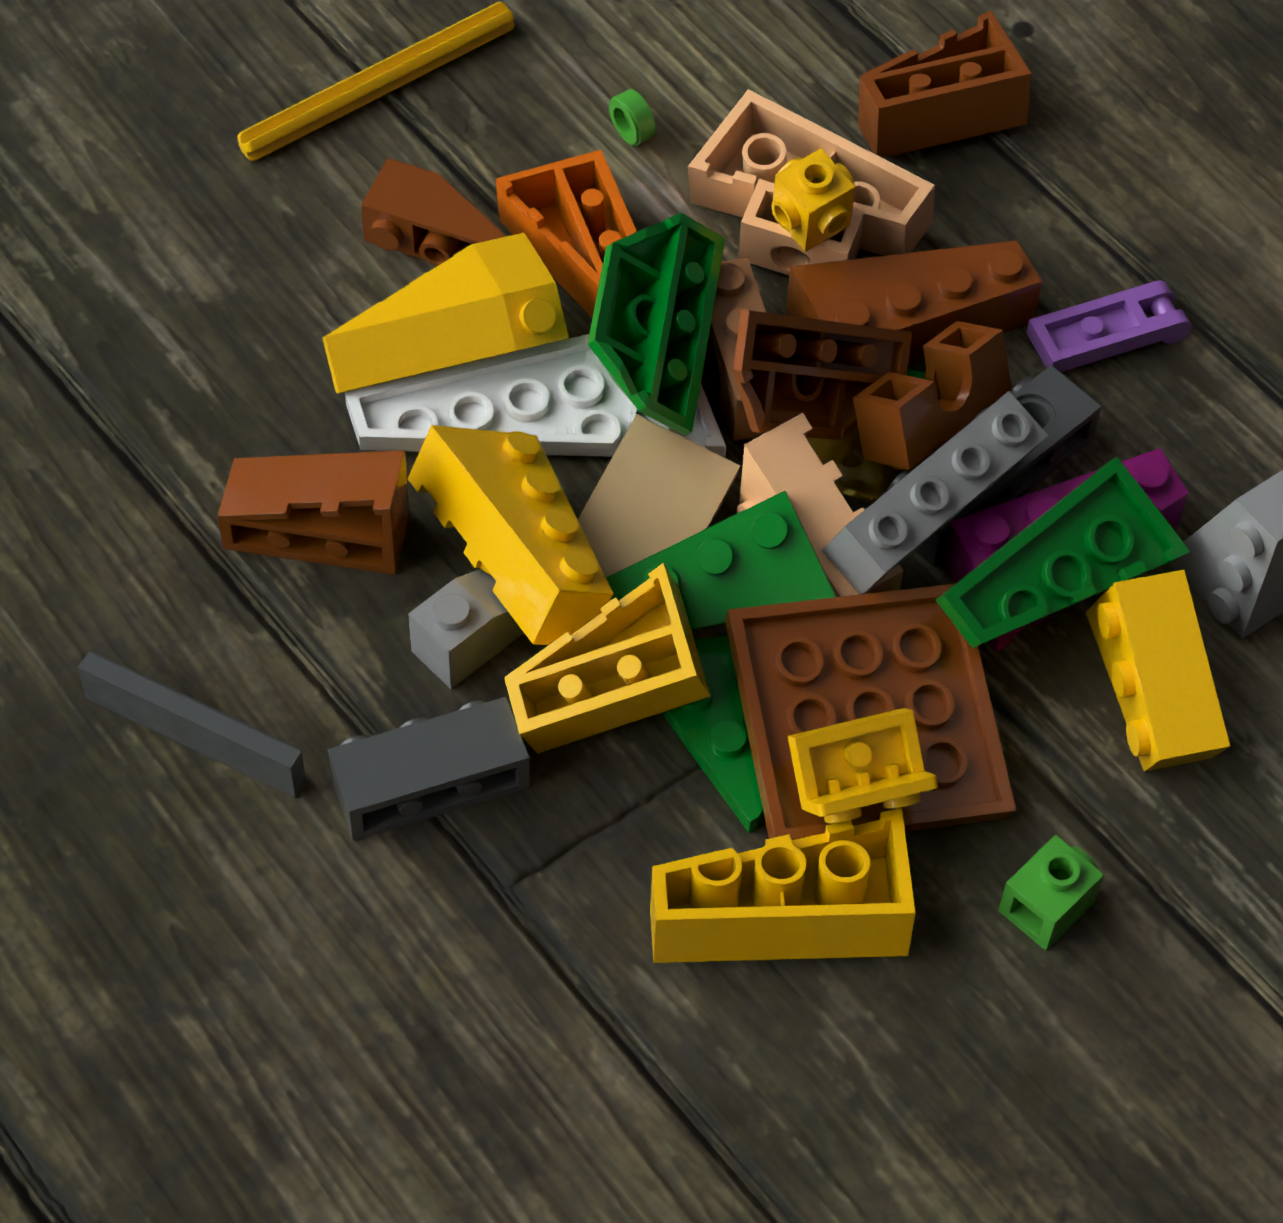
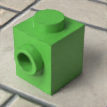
M1055 834L1006 882L998 911L1047 951L1095 903L1104 874L1098 870L1096 863L1088 853L1079 847H1070Z

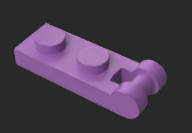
M1159 280L1029 319L1026 334L1045 367L1048 368L1052 365L1060 372L1160 341H1163L1165 344L1176 343L1191 332L1192 324L1183 310H1176L1173 305L1175 296L1165 281ZM1145 313L1148 314V315H1154V316L1147 318V316L1145 315Z

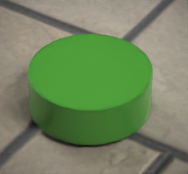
M628 89L611 98L609 104L610 117L616 131L625 142L638 146L655 136L656 124L647 102L637 91Z

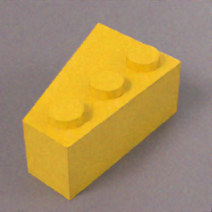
M1185 570L1114 582L1086 611V615L1126 722L1127 741L1132 754L1135 757H1139L1144 772L1216 757L1229 748L1230 743Z

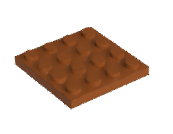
M954 584L728 610L725 623L769 839L787 834L790 835L791 840L825 833L826 825L834 824L826 823L824 816L820 817L802 810L787 736L901 708L913 710L924 770L935 774L938 788L920 792V802L900 807L903 812L905 832L1010 819L1016 812L978 646L975 648L970 646L936 602V599ZM883 802L861 807L862 816L851 821L853 826L877 821L880 818V812L897 808H884Z

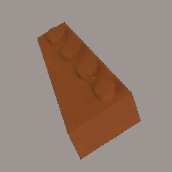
M1008 241L790 266L786 309L790 316L912 332L908 365L925 360L923 346L956 321L1002 329L1003 333L1028 325L1029 319L1035 318L1043 281L1018 241Z

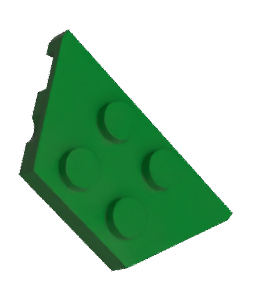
M728 636L694 638L711 696L662 712V715L747 832L751 833L761 824L764 812Z

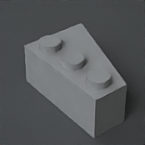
M1283 470L1243 494L1184 541V544L1191 552L1169 562L1176 571L1185 570L1188 583L1207 602L1213 616L1219 622L1228 624L1241 639L1283 613Z

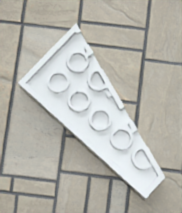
M589 334L345 392L346 406L360 450L420 452L431 425L499 432L521 431L530 435H537L546 455L613 457L634 417L638 414L724 458L726 455L725 442L701 384L693 431L684 436L638 411L612 381L589 347Z

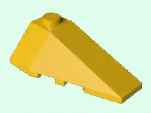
M520 233L465 247L454 254L453 257L429 272L422 274L411 281L410 284L383 301L376 303L322 338L336 393H341L568 339L569 336L556 282L526 234Z

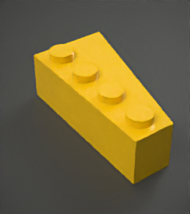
M902 808L880 812L879 820L853 826L851 820L826 825L825 833L791 840L790 835L787 834L766 839L764 847L737 853L733 848H728L652 866L650 916L653 963L908 956L916 913Z

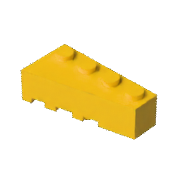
M431 425L408 476V481L418 493L428 491L436 502L433 514L444 528L455 527L467 543L463 553L474 568H480L492 575L496 581L492 590L531 643L550 645L566 632L572 635L601 614L600 608L610 602L613 591L537 435H530L521 431L499 432Z

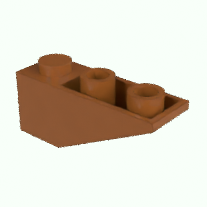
M387 158L361 204L364 241L374 243L384 250H396L424 259L435 266L445 262L471 244L506 237L440 174Z

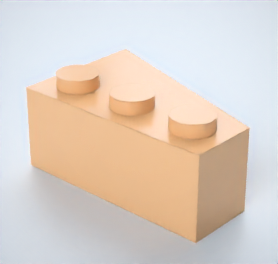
M801 413L744 444L740 499L737 513L780 492L786 491L836 596L859 595L822 550L849 522L862 513L864 508L862 507L853 512L834 483L843 476L833 460L824 465L822 464L806 439V434L813 428L805 415ZM898 565L865 594L900 590L903 575L901 566Z

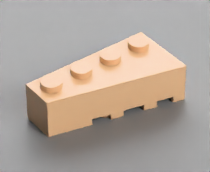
M749 89L688 165L691 204L743 218L759 179L775 183V174L787 162L797 157L805 158L822 148L835 164L840 163L847 168L855 182L856 191L853 207L865 211L860 250L882 256L911 253L933 223L935 185Z

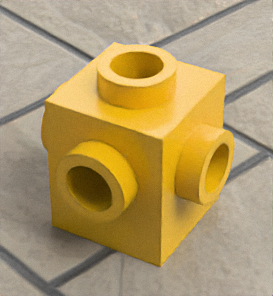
M822 148L805 158L797 157L790 160L775 174L774 195L771 203L772 214L804 252L851 225L854 194L856 191L853 177L844 165L840 163L835 164Z

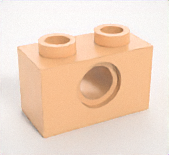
M762 179L758 180L741 221L738 259L748 257L751 264L789 275L790 266L856 259L861 245L864 210L853 207L851 225L804 252L772 214L771 203L774 195V183Z

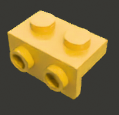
M901 708L787 736L801 808L817 816H824L826 823H839L862 816L861 807L883 802L884 808L910 806L921 801L920 792L938 788L936 775L924 770L914 713L911 709Z

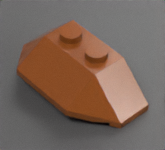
M741 309L733 371L751 431L766 433L803 413L813 428L806 434V437L842 440L858 427L853 398L887 372L907 375L912 332Z

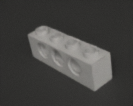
M1008 391L849 522L822 552L859 594H865L1021 463L1049 435L1011 392Z

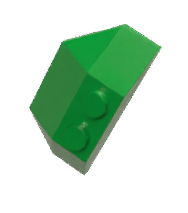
M681 212L662 222L617 240L606 247L588 345L612 381L638 411L686 436L693 431L725 238Z

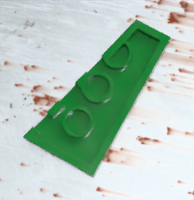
M1116 457L939 596L936 602L970 646L975 648L1109 589L1114 582L1135 578L1176 560L1191 551L1120 459Z

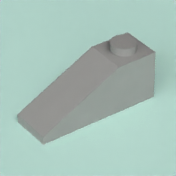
M482 569L453 579L408 613L411 651L450 689L454 688L524 634L492 590L496 583L495 579Z

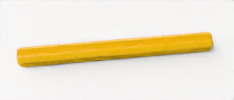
M497 2L241 131L237 136L238 145L249 161H257L510 32L515 27L514 15L504 2Z

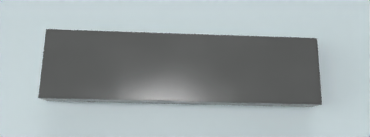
M89 651L78 666L86 699L294 798L297 797L305 785L306 775L301 749L96 652L92 653Z

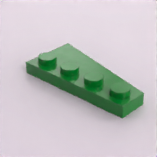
M786 491L780 492L606 577L613 591L611 600L616 597L619 601L650 578L648 573L664 563L679 586L691 630L726 625L725 617L729 609L837 597Z

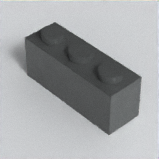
M506 697L489 702L486 700L472 701L463 705L455 712L431 719L426 717L414 718L405 722L397 729L374 736L357 735L345 740L340 746L327 749L331 779L353 841L530 788L529 755L519 734Z

